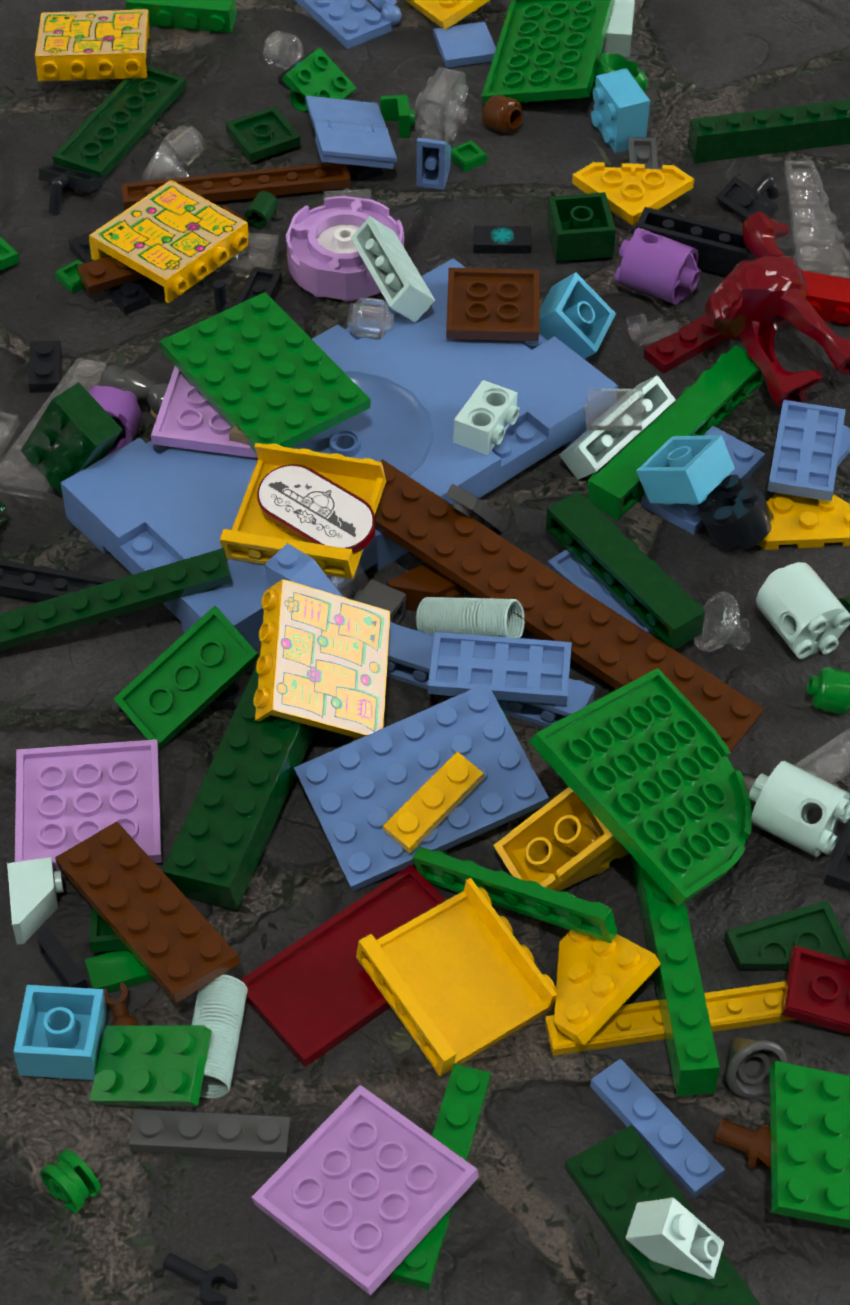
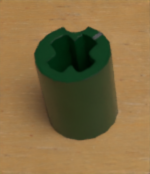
M267 191L258 192L244 214L246 222L251 223L253 228H264L278 206L276 197Z

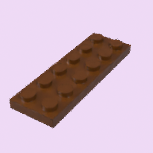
M117 821L55 857L58 868L175 1003H178L240 964L238 954Z

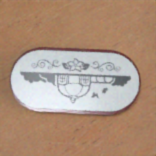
M298 464L278 467L269 472L262 479L258 487L257 499L263 515L304 542L352 549L353 554L366 548L374 538L376 526L371 506L362 498L309 467Z

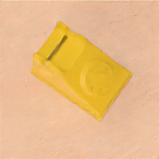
M570 787L493 845L512 877L525 881H535L543 887L555 891H561L593 875L602 874L610 868L609 864L613 859H621L629 853Z

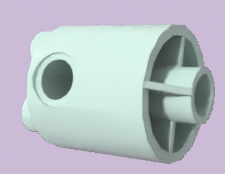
M797 562L775 570L768 576L756 597L758 609L799 659L806 658L819 651L822 654H829L837 648L839 644L837 639L850 625V613L807 563Z
M781 761L770 776L761 773L751 788L749 799L756 802L752 812V824L815 857L820 856L821 853L829 856L838 841V836L834 834L840 822L846 824L850 818L849 792L787 761ZM817 810H822L823 814L820 821L811 824V815Z

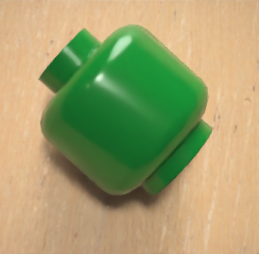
M824 667L817 676L811 675L806 694L811 696L812 705L816 710L835 715L847 713L850 709V672Z

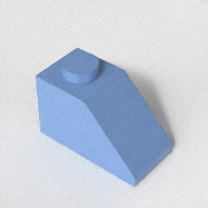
M417 138L416 186L444 190L451 169V146L446 141Z
M288 543L264 564L269 588L280 580L285 579L343 597L313 558Z

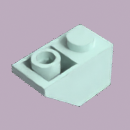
M675 1198L637 1203L625 1238L651 1261L706 1279L714 1278L724 1241Z

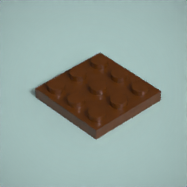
M449 268L446 339L539 341L540 270Z

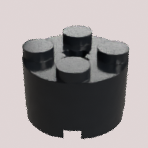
M738 475L727 476L721 482V485L717 486L707 496L703 503L697 505L699 516L718 549L725 552H734L733 547L742 546L745 550L757 545L770 533L772 528L770 522L771 518L774 520L773 514L760 488L754 481L740 479Z

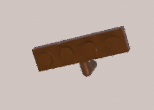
M111 256L77 265V273L88 295L146 278V276Z

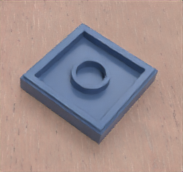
M485 22L451 26L446 30L443 28L434 29V39L446 68L492 62L496 47Z

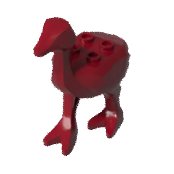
M758 211L749 216L742 226L744 244L758 258L749 261L743 260L738 263L711 294L705 304V311L715 330L717 329L723 336L732 340L743 341L748 357L762 371L767 381L769 394L777 407L782 406L783 400L804 403L807 397L803 392L821 382L824 377L817 370L794 373L784 370L774 351L776 330L789 321L799 331L818 342L824 348L836 371L846 375H850V340L838 337L806 299L808 287L803 271L797 267L793 258L785 255L777 246L775 240L789 234L790 228L788 225L779 223L768 217L765 213Z

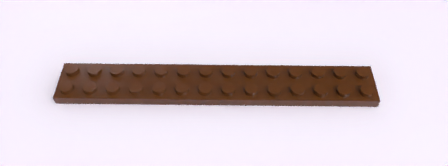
M383 459L380 461L383 465L386 484L374 516L377 531L478 598L517 599L523 607L525 617L523 618L525 621L524 628L541 640L572 642L570 659L615 689H619L658 668L709 722L731 753L760 719L764 708L472 517H468L454 509L452 504ZM513 612L515 615L522 619L521 615L519 616L518 613L516 614L515 612Z

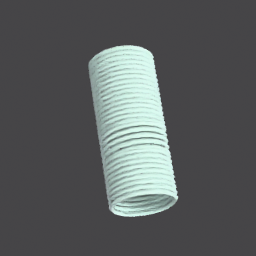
M425 597L417 608L416 626L417 630L434 636V632L520 638L524 630L525 621L523 618L525 617L523 607L517 599ZM513 612H515L516 614L518 613L519 616L521 615L522 619L515 615Z
M223 974L200 988L197 994L192 1025H205L212 1030L200 1097L218 1098L230 1091L248 992L246 985L241 980L230 975Z

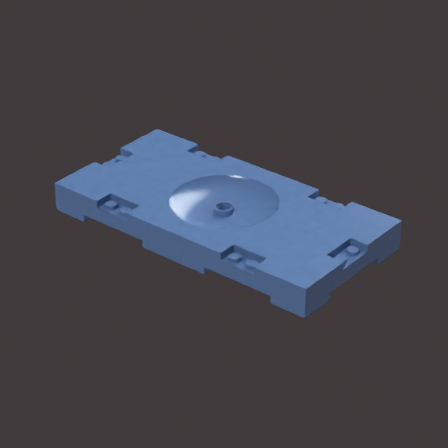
M453 258L421 276L435 301L416 322L390 308L385 300V307L350 327L343 329L337 324L312 339L370 398L371 408L291 448H306L313 452L327 454L338 453L346 457L359 459L370 458L379 462L383 459L454 505L455 501L446 495L452 483L475 497L481 498L561 446H570L616 405L618 385L555 336L546 340L539 334V341L446 339L449 268H465ZM483 380L517 392V406L520 408L515 424L508 426L500 445H495L488 455L453 443L454 419ZM139 437L61 482L66 518L103 554L110 552L132 574L222 548L219 539L223 529L232 530L258 458L153 445L152 441L145 443ZM375 529L374 538L362 551L354 577L371 566L379 571L409 551ZM228 559L232 583L163 603L181 621L184 632L190 629L213 606H216L253 648L256 649L261 646L259 630L263 624L264 615L261 601L265 590L269 588L265 566L263 564ZM326 575L336 588L351 580Z

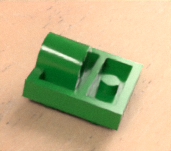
M320 47L282 78L283 82L292 90L290 93L292 105L300 112L308 111L305 101L306 95L345 100L356 90V86Z

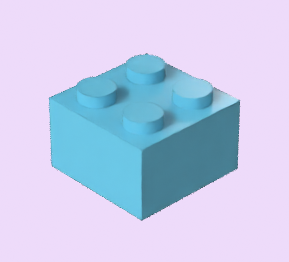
M627 68L597 75L596 86L593 89L594 110L591 112L592 123L595 127H598L604 141L609 143L615 153L627 151L628 137H647L650 100Z
M575 272L551 287L539 309V333L546 340L555 336L583 359H586L597 352L616 313Z
M722 435L672 436L636 472L649 503H664L665 505L689 504L694 506L703 503L707 496L717 486L721 485V482L735 467Z
M41 985L26 986L13 1051L19 1076L94 1080L108 1015L103 989Z

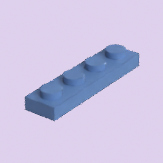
M621 1058L591 1079L590 1087L627 1127L630 1125L634 1127L655 1158L693 1199L724 1176L725 1169Z

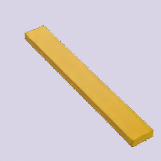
M786 981L704 993L712 1032L797 1020L781 1015ZM658 1000L622 1005L585 1045L562 1033L554 1023V1015L545 1017L546 1030L553 1056L666 1039Z

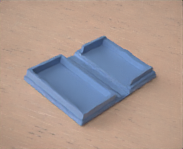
M306 95L305 101L313 128L315 129V142L321 162L393 169L397 156L378 103Z

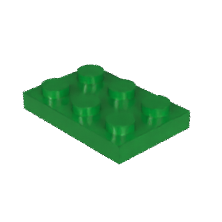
M205 1025L105 1026L90 1101L96 1105L198 1106L212 1030Z

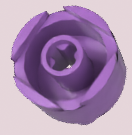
M95 385L88 392L123 429L105 455L106 457L134 440L141 425L142 413L134 393L122 391L114 387Z

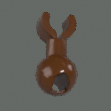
M120 984L122 994L119 997V1004H116L114 999L108 997L107 990L103 988L106 1006L111 1008L114 1017L111 1026H140L138 1020L128 1013L126 1007L128 989L126 984Z

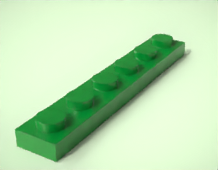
M419 847L413 856L417 871L430 884L461 893L464 891L466 880L472 878L478 888L482 887L486 890L494 905L608 943L613 941L618 932L612 909L600 902H589L577 898L569 892L555 891L543 887L535 881L518 879L504 871H494L481 867L473 861H463L448 856L439 850L432 851Z
M454 1064L432 1137L465 1161H468L491 1082V1072ZM454 1205L390 1274V1280L430 1290Z

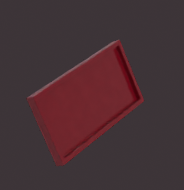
M412 865L406 867L240 979L248 989L246 1002L300 1063L307 1067L391 1008L356 958L359 940L370 934L377 940L447 900Z

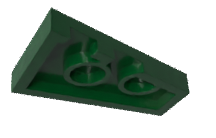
M828 900L727 930L724 935L738 970H788L790 952L794 945L850 961V947Z

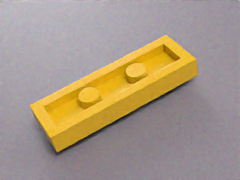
M456 752L383 825L384 832L411 854L484 780V773L459 752Z

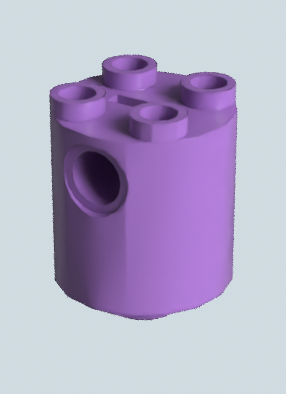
M637 228L631 240H624L620 247L619 256L622 257V261L615 273L614 280L676 305L691 294L699 283L701 270L697 267L698 250L642 228Z

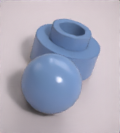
M370 0L371 5L381 12V18L390 21L391 26H395L400 22L402 14L401 10L395 5L396 0Z

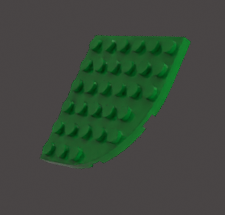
M658 668L540 730L529 741L540 756L564 780L565 784L576 793L589 810L613 834L614 838L624 846L640 867L653 878L678 907L724 876L744 853L746 839L751 833L752 811L741 771L734 770L727 758L731 752L719 734Z

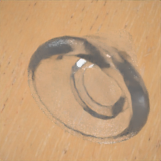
M162 141L152 156L141 181L189 177V175L168 148L167 143Z

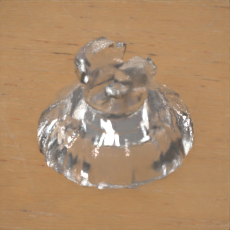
M724 591L712 595L702 607L705 611L703 631L701 635L694 638V644L698 649L706 652L722 648L728 642H731V645L736 649L745 648L750 643V631H747L750 628V622L746 618L740 619L738 601L732 594Z

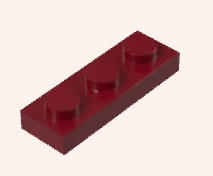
M705 314L646 347L643 358L661 373L665 374L728 337L723 336L717 329L715 330L709 321V317Z

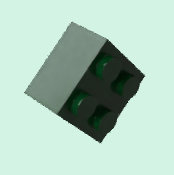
M606 192L548 197L547 226L556 262L613 257L616 229Z

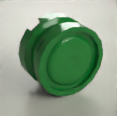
M64 1149L57 1155V1161L54 1164L48 1163L39 1173L44 1185L55 1199L67 1203L64 1207L71 1213L76 1214L85 1206L84 1201L87 1198L93 1199L101 1191V1185L94 1173L80 1157L71 1150Z

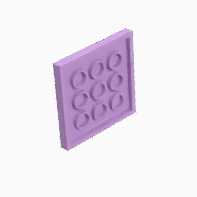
M175 366L151 433L152 444L258 458L249 445L229 441V432L232 427Z
M157 739L16 750L15 862L51 857L54 871H60L56 863V856L117 821L155 863H162L159 748Z
M359 1085L252 1196V1199L259 1209L371 1296L479 1178L477 1168L362 1085Z

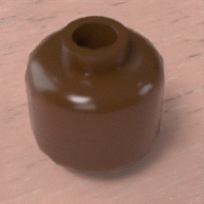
M494 95L486 101L482 111V119L484 125L489 130L510 134L521 125L523 111L516 99Z

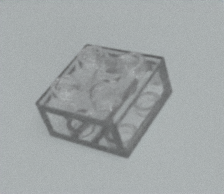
M439 67L434 76L429 77L424 92H420L416 100V109H419L416 131L419 132V138L446 141L448 144L451 140L454 141L460 124L465 123L468 109L465 108V100L468 94V85H465V73Z

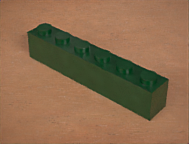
M850 99L690 119L687 147L694 163L850 144Z
M577 491L547 508L546 531L658 640L675 650L702 634L705 611L701 604L696 600H692L681 589L678 582L671 580L654 560L649 559L633 540L628 539L617 528L612 520H608L597 510L592 501L587 500Z

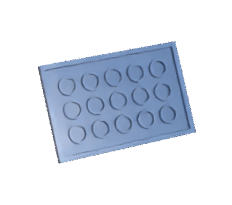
M488 683L294 767L301 786L352 892L401 871L410 865H414L413 856L419 847L443 852L541 808L549 802L547 793ZM456 752H459L484 773V780L410 854L384 832L383 825Z

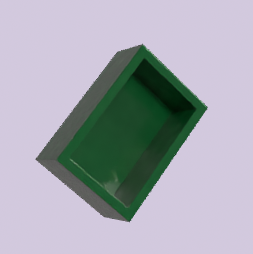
M78 382L51 400L20 451L25 455L29 463L34 465L47 479L48 483L63 497L61 482L103 459L123 429Z

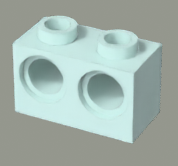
M483 380L454 419L453 443L488 455L495 445H500L510 424L514 425L520 412V408L517 406V392Z

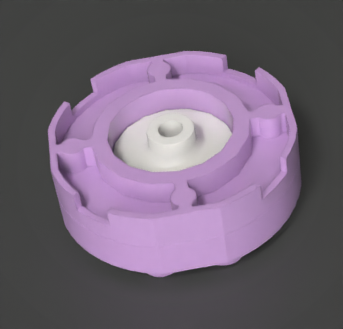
M334 196L324 198V205L309 210L307 205L293 216L286 234L289 272L299 286L318 298L328 297L341 299L345 302H353L357 299L376 295L381 291L353 244L351 236L371 216L393 230L404 247V231L401 221H395L389 215L388 207L370 199Z

